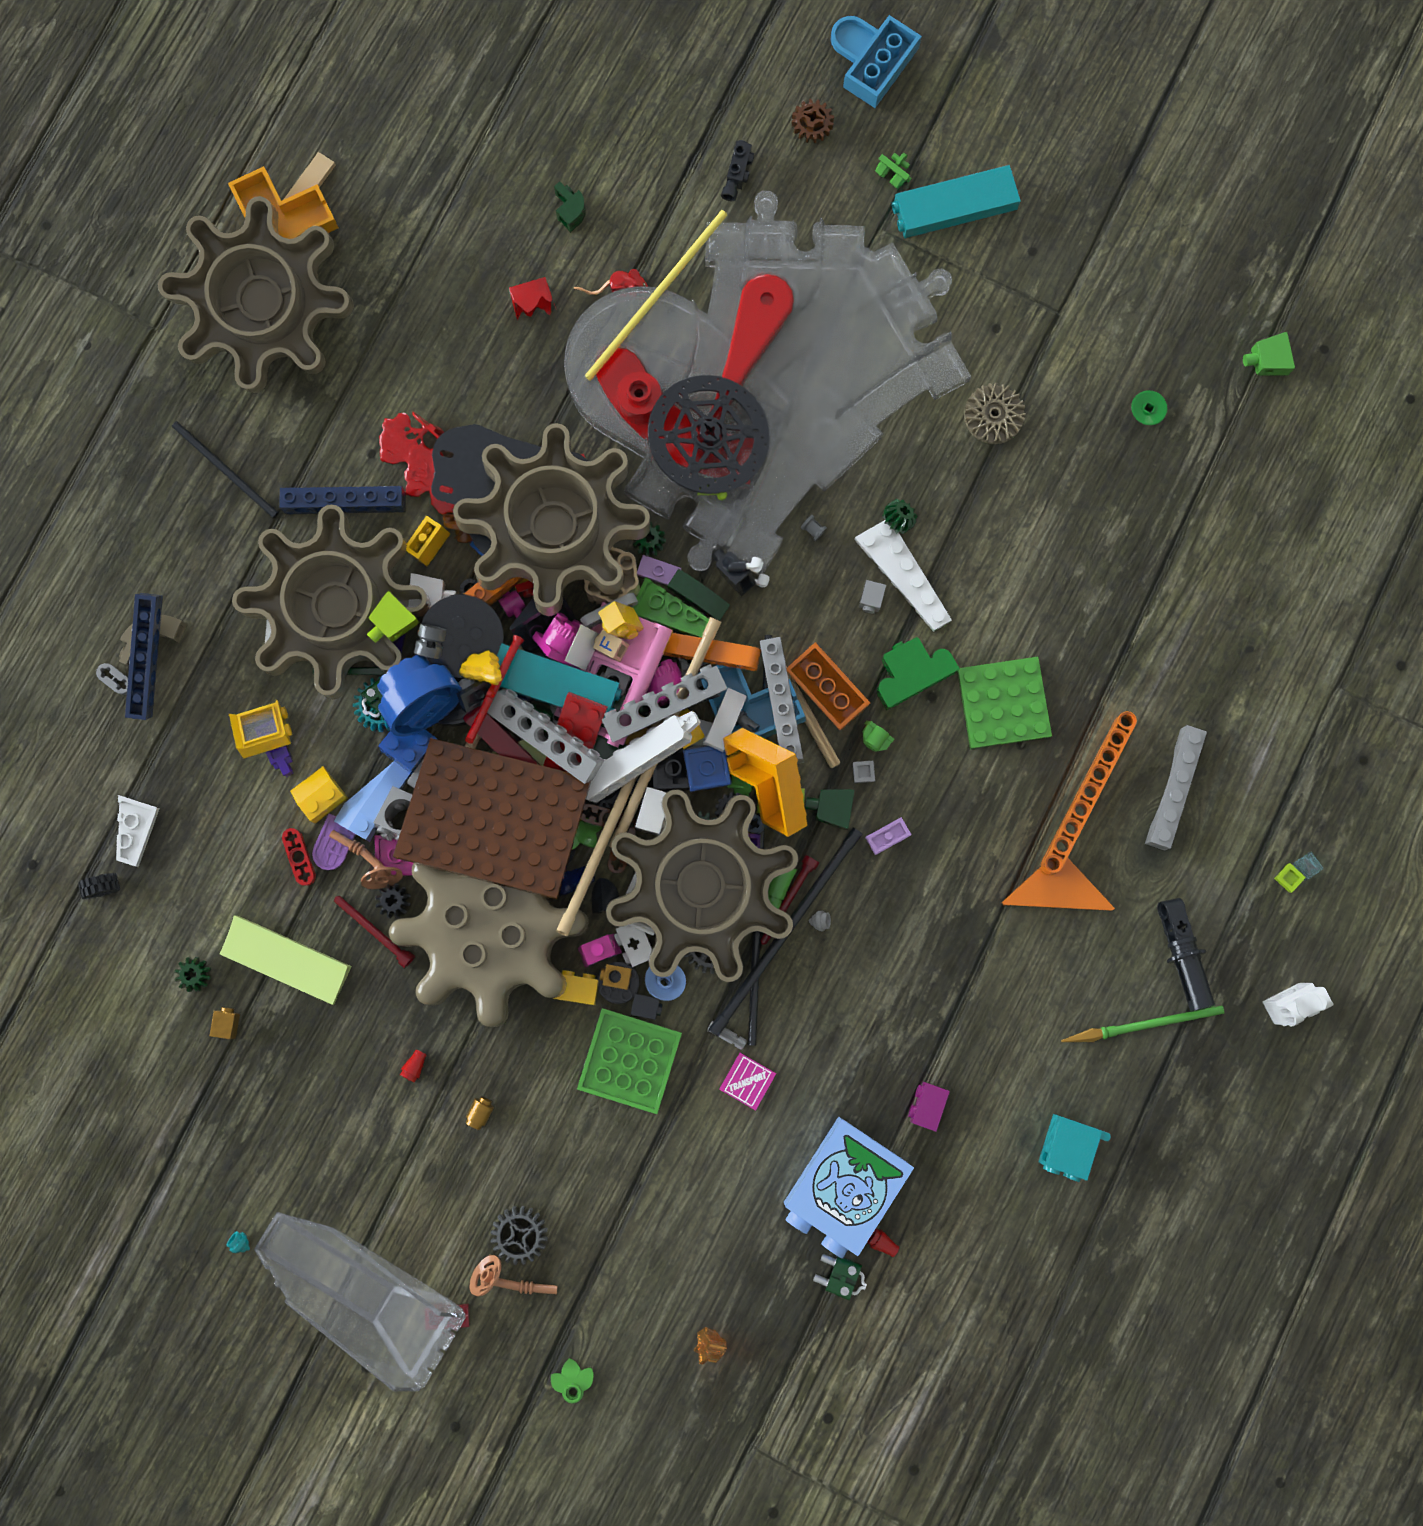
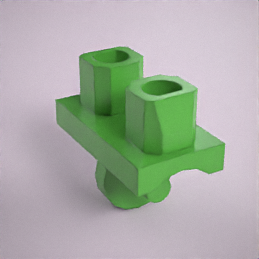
M894 153L891 158L896 161L895 163L883 154L878 158L880 163L875 172L882 178H885L890 170L894 172L895 175L889 183L896 189L903 186L905 182L909 183L912 179L908 173L900 168L901 166L906 170L909 168L910 164L905 161L908 156L907 154L903 153L901 156H898Z

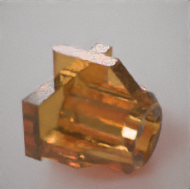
M707 1327L697 1333L698 1346L694 1348V1352L699 1353V1364H704L707 1361L716 1363L726 1353V1340L720 1337L716 1330Z

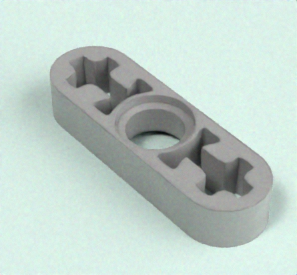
M634 593L626 594L614 600L630 607L638 604ZM612 602L584 615L580 619L583 626L590 629L602 623L598 612Z

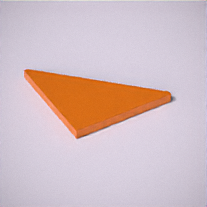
M1067 858L1063 868L1054 875H1046L1042 872L1041 867H1039L1001 902L1003 905L1107 911L1115 909L1069 858ZM1048 860V867L1051 870H1055L1056 863L1053 860Z

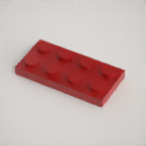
M568 692L557 725L564 727L567 730L566 733L570 736L582 740L583 745L588 749H593L608 706ZM560 742V747L564 751L565 745L563 742ZM577 754L576 758L578 762L581 763L582 758L579 754ZM546 756L543 766L567 772Z

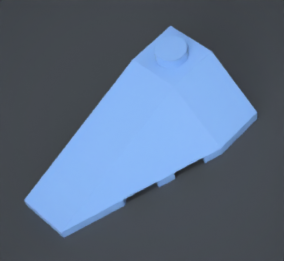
M392 762L344 803L334 822L370 842L377 831L373 822L392 786L402 790L411 773L396 762Z

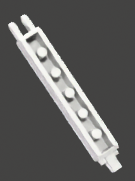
M691 711L681 717L676 715L668 716L663 720L662 724L648 729L645 735L631 740L630 745L616 750L613 756L604 759L605 761L591 781L586 800L599 802L690 743L692 739L691 731L701 723L697 714Z

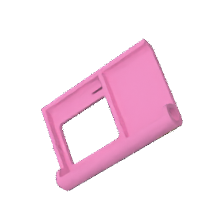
M639 617L644 629L639 632L637 637L630 640L618 637L630 644L621 662L595 649L585 672L596 675L599 667L605 665L631 676L633 681L620 711L625 709L623 705L635 700L638 703L644 700L642 696L647 693L673 630ZM602 623L592 627L591 630L600 634L603 629ZM557 708L554 715L560 717L562 709ZM624 714L620 717L619 721L622 726H629L632 719L630 715ZM601 727L598 734L607 738V743L615 747H619V744L624 745L628 737L626 736L612 743L606 728Z

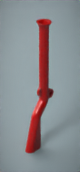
M513 635L511 646L499 668L502 680L498 685L491 684L465 738L467 743L473 744L520 644L524 642L519 636Z

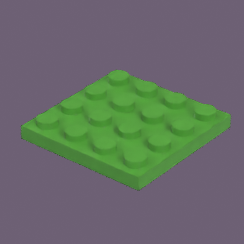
M1038 657L960 668L957 672L970 749L1052 737Z
M602 1008L577 1090L657 1114L682 1033Z

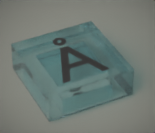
M1312 852L1307 853L1293 863L1295 868L1306 877L1304 880L1310 879L1324 869Z

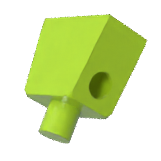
M388 591L369 616L370 621L375 627L367 635L375 643L384 635L393 642L420 622Z

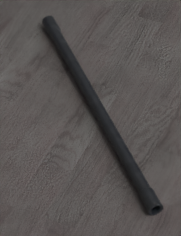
M852 827L842 841V845L790 916L793 922L792 931L846 855L863 835L856 828ZM789 935L781 939L774 938L722 1013L708 1029L710 1032L719 1037L732 1015Z

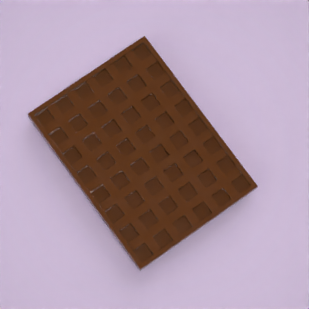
M430 738L393 857L558 899L591 780L584 784L569 772Z

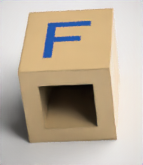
M602 629L601 633L595 638L593 648L621 662L630 644L612 634L606 633Z

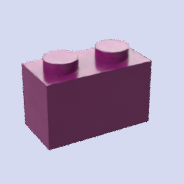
M926 1082L918 1085L915 1097H917L916 1104L911 1106L908 1117L911 1118L910 1122L936 1132L950 1091Z

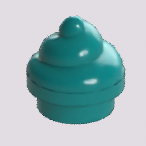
M236 1231L228 1240L227 1247L230 1248L232 1253L250 1250L249 1241L245 1233Z

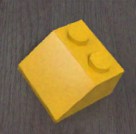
M324 766L290 791L297 805L313 823H317L348 799Z

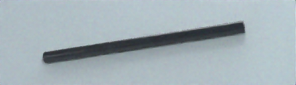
M178 421L173 423L172 428L273 519L278 516V511Z

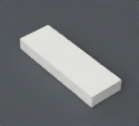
M730 688L727 689L704 742L705 745L721 752L725 750L723 738L732 733L746 700V695Z

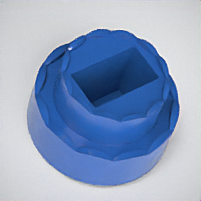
M415 655L412 658L403 659L398 665L390 667L387 674L381 676L377 687L383 697L378 705V709L394 735L409 736L431 727L447 716L459 703L456 693L463 689L445 665L431 664L427 657Z

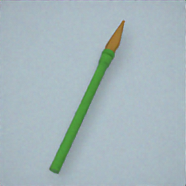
M1217 1006L1120 1026L1101 1027L1100 1029L1092 1028L1063 1039L1061 1042H1095L1101 1038L1107 1039L1118 1034L1224 1014L1223 1006Z

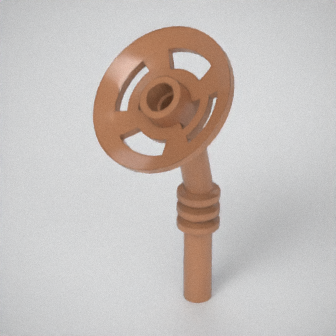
M335 830L331 831L329 837L348 847V850L354 854L361 855L374 867L372 871L366 873L361 878V885L368 889L386 888L387 884L392 886L402 879L403 874L400 869L384 866L365 848L364 844L361 845L357 840H351ZM391 871H396V874L392 875ZM370 875L371 878L367 881L366 878Z
M495 1255L484 1258L475 1268L470 1280V1291L478 1297L488 1293L493 1286L516 1290L521 1294L523 1291L525 1294L528 1292L529 1294L533 1292L557 1294L558 1290L556 1285L534 1284L533 1281L530 1283L526 1281L524 1283V1280L516 1282L499 1278L501 1260ZM494 1262V1265H490L487 1268H485L487 1265ZM480 1276L481 1285L477 1287L478 1279Z

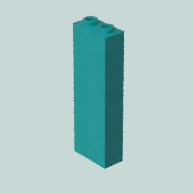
M1010 165L897 193L894 202H892V209L899 219L897 220L898 230L903 233L905 239L1017 210L1021 200Z
M501 644L497 655L500 666L510 646ZM520 649L517 650L499 687L501 689H510L516 694L560 709L563 708L568 692L608 706L606 713L614 709L615 700L619 701L622 694V689H620V683Z

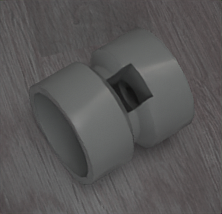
M420 624L418 631L420 640L416 641L414 653L425 657L441 659L443 650L441 642L445 641L447 630L437 626ZM427 641H432V646L427 645Z

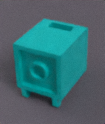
M1053 1114L1038 1162L1044 1165L1043 1169L1057 1175H1060V1171L1064 1172L1063 1176L1080 1182L1081 1179L1088 1180L1100 1139L1109 1141L1111 1136L1102 1130Z

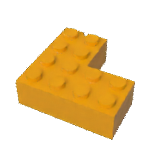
M264 166L228 183L244 217L246 216V207L250 199L261 196L269 200L278 212V233L284 238H296L312 226L322 227L328 233L339 228L317 184L281 201Z
M744 728L724 737L725 752L729 756L727 757L729 773L756 788L762 823L787 837L806 827L807 814L804 808V796L801 790V778L798 772L796 754Z

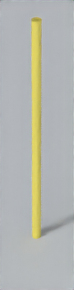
M721 210L585 374L589 381L594 378L727 217L725 211Z

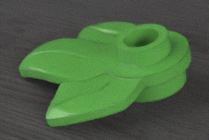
M580 819L572 849H575L579 843L595 848L597 843L596 833L602 830V827L585 823Z
M571 1358L564 1363L561 1374H551L552 1387L555 1391L562 1393L563 1398L568 1403L579 1402L583 1397L584 1391L590 1388L593 1382V1369L586 1368L581 1370L577 1362ZM571 1388H575L577 1390V1394L571 1395L569 1393V1390Z

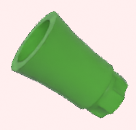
M797 869L779 875L770 882L768 899L776 908H780Z

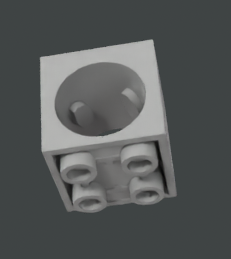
M392 786L373 822L377 831L381 833L380 836L388 841H392V839L398 841L401 830L393 829L392 820L399 812L408 810L412 794Z

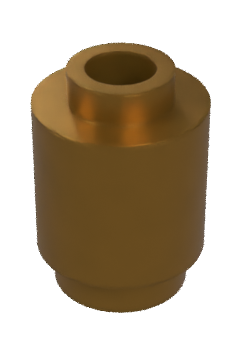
M482 1096L480 1099L475 1098L466 1115L467 1120L465 1123L474 1129L481 1130L482 1126L486 1125L494 1109L491 1105L492 1101Z

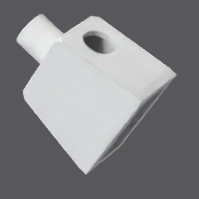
M411 573L410 585L422 588L430 598L431 606L444 597L456 594V591L445 590V582L441 579ZM409 600L408 607H417L422 600Z

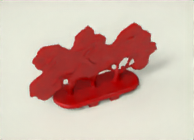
M412 412V415L422 424V428L411 427V420L406 413H399L394 419L385 418L382 424L384 431L379 435L381 447L380 460L390 464L406 462L408 464V468L404 471L405 480L408 482L406 485V495L419 497L425 491H429L431 505L439 514L452 513L455 505L437 500L431 492L435 472L432 458L433 449L425 446L423 442V435L428 431L436 438H439L444 431L431 423L429 424L415 412ZM406 427L410 428L409 431H405L404 429ZM410 433L414 435L419 434L415 439H407L406 437ZM419 438L421 439L420 444L417 443V440ZM440 486L439 488L442 492L450 494L453 492V489L447 486Z

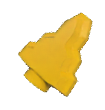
M489 650L479 655L471 654L467 661L462 663L459 674L469 680L486 681L493 685H498L502 680L498 663L499 658Z

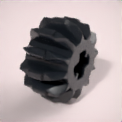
M387 884V891L382 888L379 889L383 895L382 897H375V899L381 900V903H377L375 906L376 908L383 907L380 914L384 915L387 913V918L391 919L393 913L396 918H400L399 911L404 914L407 913V910L403 908L404 905L411 906V903L405 902L411 896L410 894L403 895L407 890L405 887L399 890V884H395L392 889V886ZM389 899H397V904L392 905V903H389Z

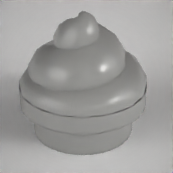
M817 911L808 920L810 925L819 931H825L831 925L830 914L824 911Z

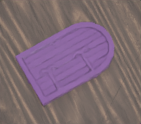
M328 814L312 852L315 864L324 870H334L340 867L349 851L348 847L329 837L331 831L335 830L351 840H354L356 836L355 833L334 822L336 816Z

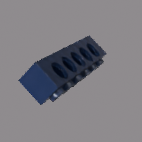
M402 486L280 488L279 508L285 514H319L323 507L331 504L340 507L344 513L406 512V492Z
M135 594L125 718L147 720L153 717L163 595Z

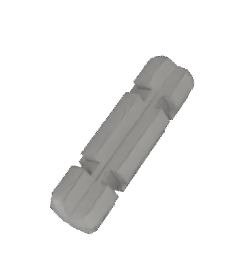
M724 1028L719 1035L721 1039L730 1044H735V1047L743 1049L747 1043L746 1039L741 1036L738 1037L736 1033L727 1028Z

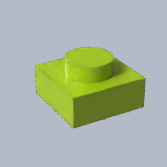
M1289 863L1274 879L1289 893H1292L1306 877Z

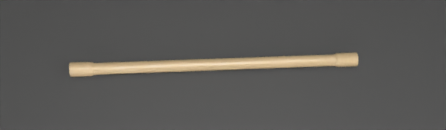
M709 618L703 632V637L686 675L692 673L695 676L698 674L710 644L721 625L720 621ZM679 688L677 697L679 699H686L689 691L686 688ZM657 764L641 774L622 819L611 838L609 847L612 848L611 844L616 835L628 831Z
M663 720L654 723L653 727L662 724ZM637 777L623 785L570 904L556 931L561 935H569L575 921V916Z

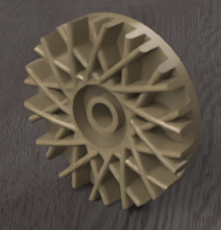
M989 383L988 386L984 387L982 385L981 388H977L969 397L964 410V419L968 430L978 440L988 444H1001L1011 440L1020 431L1026 415L1024 413L1025 405H1023V400L1019 399L1020 394H1015V390L1011 391L1009 389L1010 386L1005 387L1004 384L998 386L997 383H994V385Z

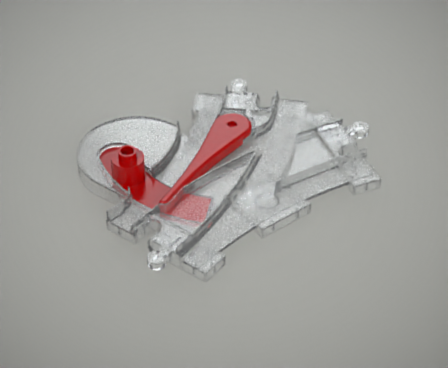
M768 190L761 191L756 195L754 201V209L758 214V220H752V216H750L746 223H721L706 241L705 267H715L708 314L699 310L693 299L691 302L674 292L666 290L619 346L621 348H618L594 378L589 381L585 374L657 288L646 286L630 287L605 295L588 307L579 317L567 340L564 369L568 389L576 408L590 425L644 458L630 482L625 486L624 492L626 496L665 519L671 517L675 510V504L679 499L690 497L697 502V508L687 517L683 524V528L687 532L700 539L698 545L693 546L688 553V563L694 570L703 571L711 565L712 554L716 550L721 549L725 554L731 551L740 561H747L748 563H751L753 557L761 558L763 566L758 574H764L783 543V538L775 534V532L815 483L823 491H826L882 438L883 433L876 426L927 389L933 399L936 400L970 381L971 375L952 344L951 331L936 337L930 343L917 341L913 334L917 330L937 322V312L932 306L930 299L934 295L941 296L949 291L952 277L948 271L936 269L930 273L928 278L918 282L916 278L917 273L911 274L893 242L873 252L864 246L865 226L825 225L822 218H820V222H816L813 225L812 239L815 244L814 249L807 252L800 251L794 245L797 239V224L794 221H774V214L778 208L777 196ZM713 375L738 383L756 398L768 421L770 433L769 448L761 468L747 483L727 492V497L724 500H719L717 495L698 496V492L690 491L673 482L659 468L649 447L648 423L655 403L669 387L689 377ZM701 391L688 395L691 401L718 400L720 396L719 393L712 391ZM731 400L729 405L744 425H752L748 414L735 400ZM677 403L673 405L666 416L664 423L665 431H672L682 408ZM713 405L697 406L706 416L714 407ZM721 407L713 415L714 418L720 419ZM692 409L689 410L694 421L700 419ZM726 412L724 424L737 425L731 415ZM686 415L683 416L678 429L691 427ZM726 430L727 436L740 433V431ZM691 433L678 435V438L691 439ZM745 438L736 458L739 465H743L749 458L754 444L753 438ZM739 439L726 442L732 454H734L738 446ZM673 443L666 444V448L673 460L681 468L687 469L689 464ZM680 443L687 454L692 457L694 445ZM724 448L717 450L726 460L729 459ZM698 449L695 461L699 462L705 452ZM710 453L704 463H721V461ZM726 467L700 469L698 472V476L706 478H717L730 474Z

